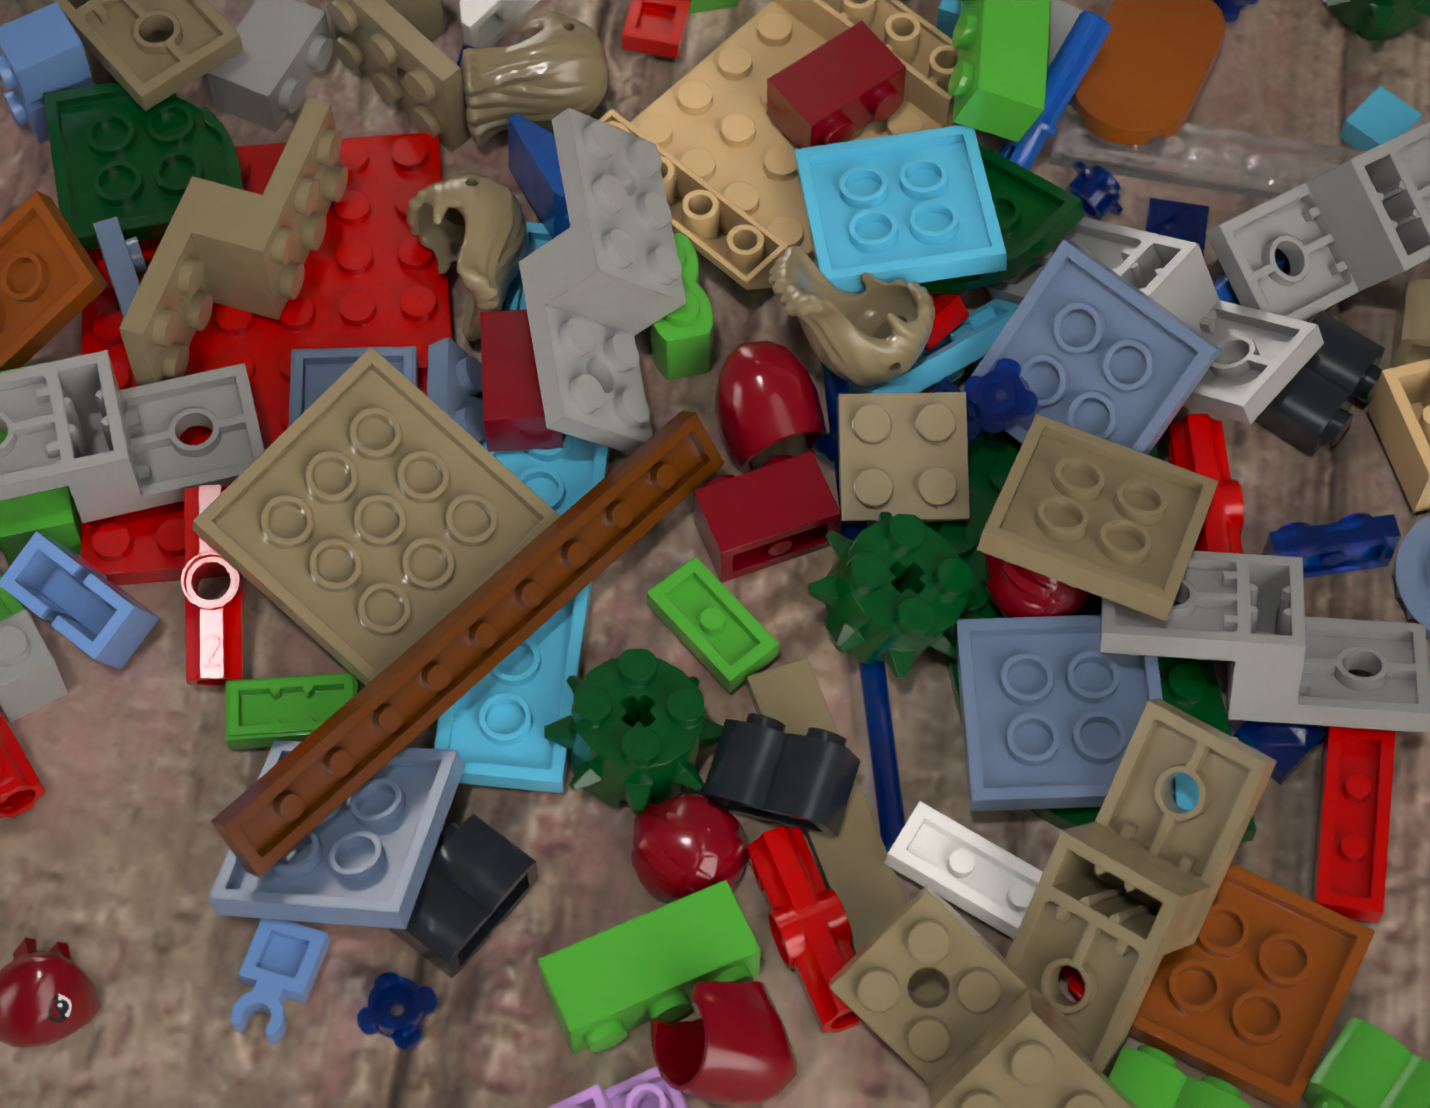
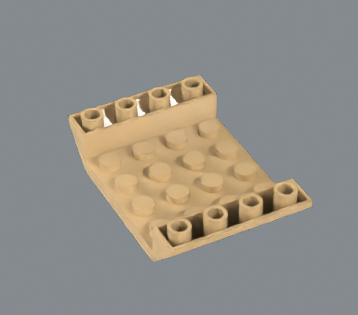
M772 0L631 122H628L613 109L609 110L599 119L604 123L656 144L662 163L661 172L667 203L672 214L671 224L673 232H682L686 235L696 251L746 290L771 288L772 285L768 281L771 276L769 270L774 266L775 261L784 255L785 249L790 246L801 247L812 261L815 260L795 164L794 149L798 148L767 115V79L860 21H863L906 66L904 100L890 117L882 121L874 120L855 132L849 141L942 128L944 125L947 127L955 126L956 123L953 122L954 96L949 94L948 87L951 74L957 64L958 48L952 46V39L899 0Z

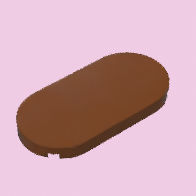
M1115 0L1105 18L1111 24V31L1071 98L1074 113L1077 110L1083 116L1082 124L1091 133L1113 143L1128 146L1147 145L1150 138L1159 137L1163 134V140L1176 135L1183 128L1220 53L1226 29L1224 15L1213 0Z

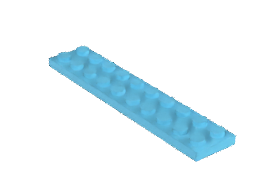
M526 222L528 244L525 257L552 240L543 223ZM520 269L507 290L504 311L527 310ZM563 433V448L497 451L490 453L561 516L607 476L611 448ZM486 437L482 445L485 449H487ZM592 581L439 717L434 749L458 750L464 765L459 783L554 793L564 792L569 749L545 739L544 726L571 715L574 693L566 680L571 675L577 677L580 675Z

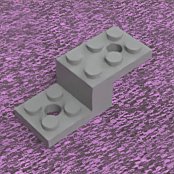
M567 108L551 121L570 228L519 261L546 427L632 454L653 436L649 419L650 410L645 397L639 365V352L634 336L687 303L682 280V265L677 255L671 224L672 214L667 203L661 172L662 163L656 144Z
M1430 121L1207 230L1205 233L1240 304L1304 321L1366 288L1430 259ZM1276 248L1287 256L1290 262V275H1286L1278 268L1275 261Z
M1087 217L1079 220L1041 258L1021 271L1016 277L987 286L992 300L997 298L1019 305L1063 239L1071 240L1222 349L1183 406L1248 425L1254 422L1324 344L1318 324L1219 300L1198 243Z
M108 350L0 373V429L8 432L5 440L0 444V501L69 486L81 521L86 523L184 501V489L194 488L198 485L229 486L265 451L245 363L120 390ZM192 426H206L213 431L210 438L199 445H187L179 440L181 434Z
M1193 551L1175 598L1181 604L1172 606L1167 621L1132 610L1127 606L1102 597L1101 653L1227 661L1228 719L1391 731L1430 732V674L1425 624L1305 616L1302 557ZM1355 669L1369 672L1371 677L1355 676L1348 671Z

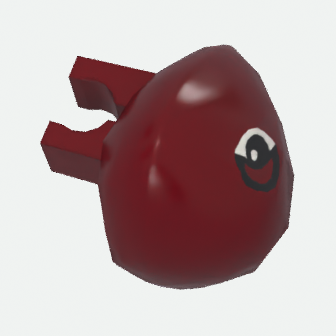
M25 937L13 952L14 960L0 970L1 1042L11 1047L21 1048L49 1046L72 1035L93 1019L101 1007V1002L90 978L71 959L68 943L57 941L49 952H37L36 939Z

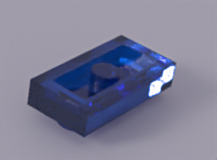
M1357 513L1344 517L1335 523L1314 526L1306 522H1295L1270 532L1262 555L1302 557L1303 578L1386 567L1391 561L1401 534L1394 514L1372 517L1367 513Z

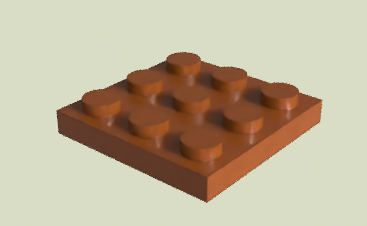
M1231 863L1195 943L1163 955L1128 1035L1216 1078L1222 1079L1278 1108H1296L1375 930Z

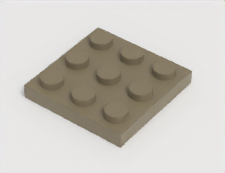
M1036 414L984 527L977 550L1010 564H1015L1061 581L1071 587L1079 588L1122 604L1132 610L1167 621L1219 481Z

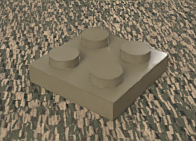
M966 392L838 395L840 524L876 523L881 512H890L892 516L897 514L915 515L923 523L967 522L970 519Z

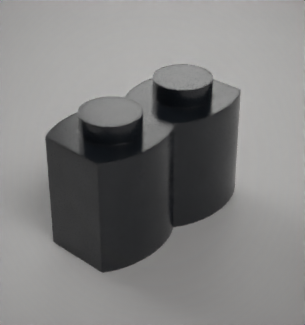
M1320 311L1310 323L1318 324L1324 344L1254 420L1311 456L1320 449L1324 442L1331 446H1335L1353 418V414L1349 413L1348 409L1357 399L1365 403L1371 399L1383 370L1379 368V364L1385 350L1384 347L1323 311Z
M749 713L746 722L726 719L702 795L709 801L720 804L731 812L753 818L776 821L791 827H800L802 830L837 837L861 762L845 747L847 740L834 732L814 727L808 728L806 736L784 733L786 728L784 723L761 714Z
M475 814L470 816L460 826L452 823L442 831L433 853L434 858L427 869L406 929L389 928L391 932L450 978H453L470 961L489 938L495 927L516 908L538 879L536 861Z

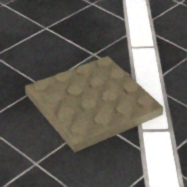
M370 347L193 520L192 530L366 686L557 520L560 515L373 347Z

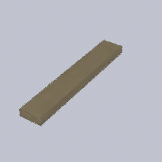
M808 657L747 676L746 687L757 714L768 716L786 725L784 733L806 736L808 728L814 727L839 734ZM857 777L855 778L837 837L803 830L826 889H834L844 907L852 931L853 945L851 947L855 955L908 904L895 870L884 864L888 853ZM926 967L919 969L913 973L908 981L909 989L919 999L930 1001L938 999L944 994L935 968Z

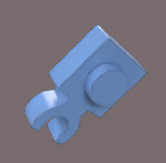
M261 919L238 973L241 984L253 987V990L242 995L233 1006L231 1022L236 1032H244L247 1022L253 1014L265 1012L271 1015L265 1030L268 1042L276 1044L281 1040L287 1028V1017L283 1009L286 999H291L306 1004L330 945L328 933L287 920Z

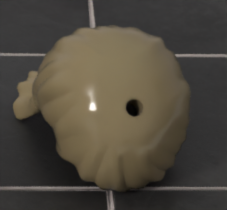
M549 13L523 25L519 31L521 33L539 30L540 32L518 44L507 47L467 48L463 50L460 68L464 81V99L467 104L465 114L469 131L472 134L473 140L480 148H484L497 133L508 130V118L516 113L551 131L553 130L551 120L567 108L589 115L602 102L608 87V62L605 49L599 37L591 28L583 22L562 13Z
M469 172L456 174L419 190L417 195L409 200L406 222L410 226V233L419 236L421 245L434 251L440 274L446 273L453 261H458L457 272L463 278L464 285L470 290L462 333L467 340L475 342L477 339H481L480 312L501 311L507 290L520 269L519 261L525 258L528 243L525 217L511 189L507 185L488 176Z
M790 246L785 249L784 255L778 258L774 266L769 270L771 276L768 281L772 285L774 294L781 298L780 302L785 307L788 315L798 316L814 353L827 369L845 381L862 387H874L896 379L901 374L909 371L916 363L931 335L935 318L933 299L929 295L928 290L925 287H921L916 281L908 283L904 279H899L887 283L864 272L861 274V280L866 286L864 292L855 293L841 290L833 285L817 268L805 251L797 246Z

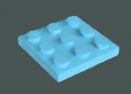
M958 125L794 149L796 170L816 266L837 288L850 292L865 291L866 286L861 280V274L864 272L887 283L899 279H904L908 283L912 281L923 283L1007 270V253L974 128Z

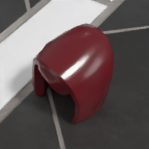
M768 340L743 342L726 357L716 386L715 416L721 442L731 462L743 474L754 469L750 460L755 455L772 444L788 437L804 433L809 450L817 448L825 440V419L817 388L805 367L785 346Z
M710 981L697 983L692 990V1000L698 1006L702 1018L694 1021L668 1022L656 1017L650 1021L651 1045L659 1073L671 1088L687 1095L724 1106L760 1105L778 1096L797 1074V1062L785 1026L764 982Z

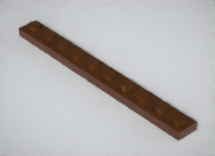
M680 411L211 820L247 873L257 877L265 873L724 464L696 412Z

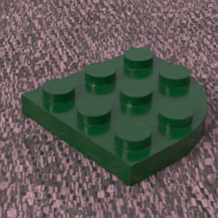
M119 82L43 93L59 211L85 250L100 248L93 223L116 216L125 240L137 237L138 241L162 238L192 176L244 190L240 166L232 139L219 119L206 107L201 110L195 105L178 98L177 94L174 93L152 108L144 111Z
M978 143L1007 253V270L918 284L921 287H925L929 292H958L985 287L1016 277L1021 271L1041 258L1084 217L1083 199Z

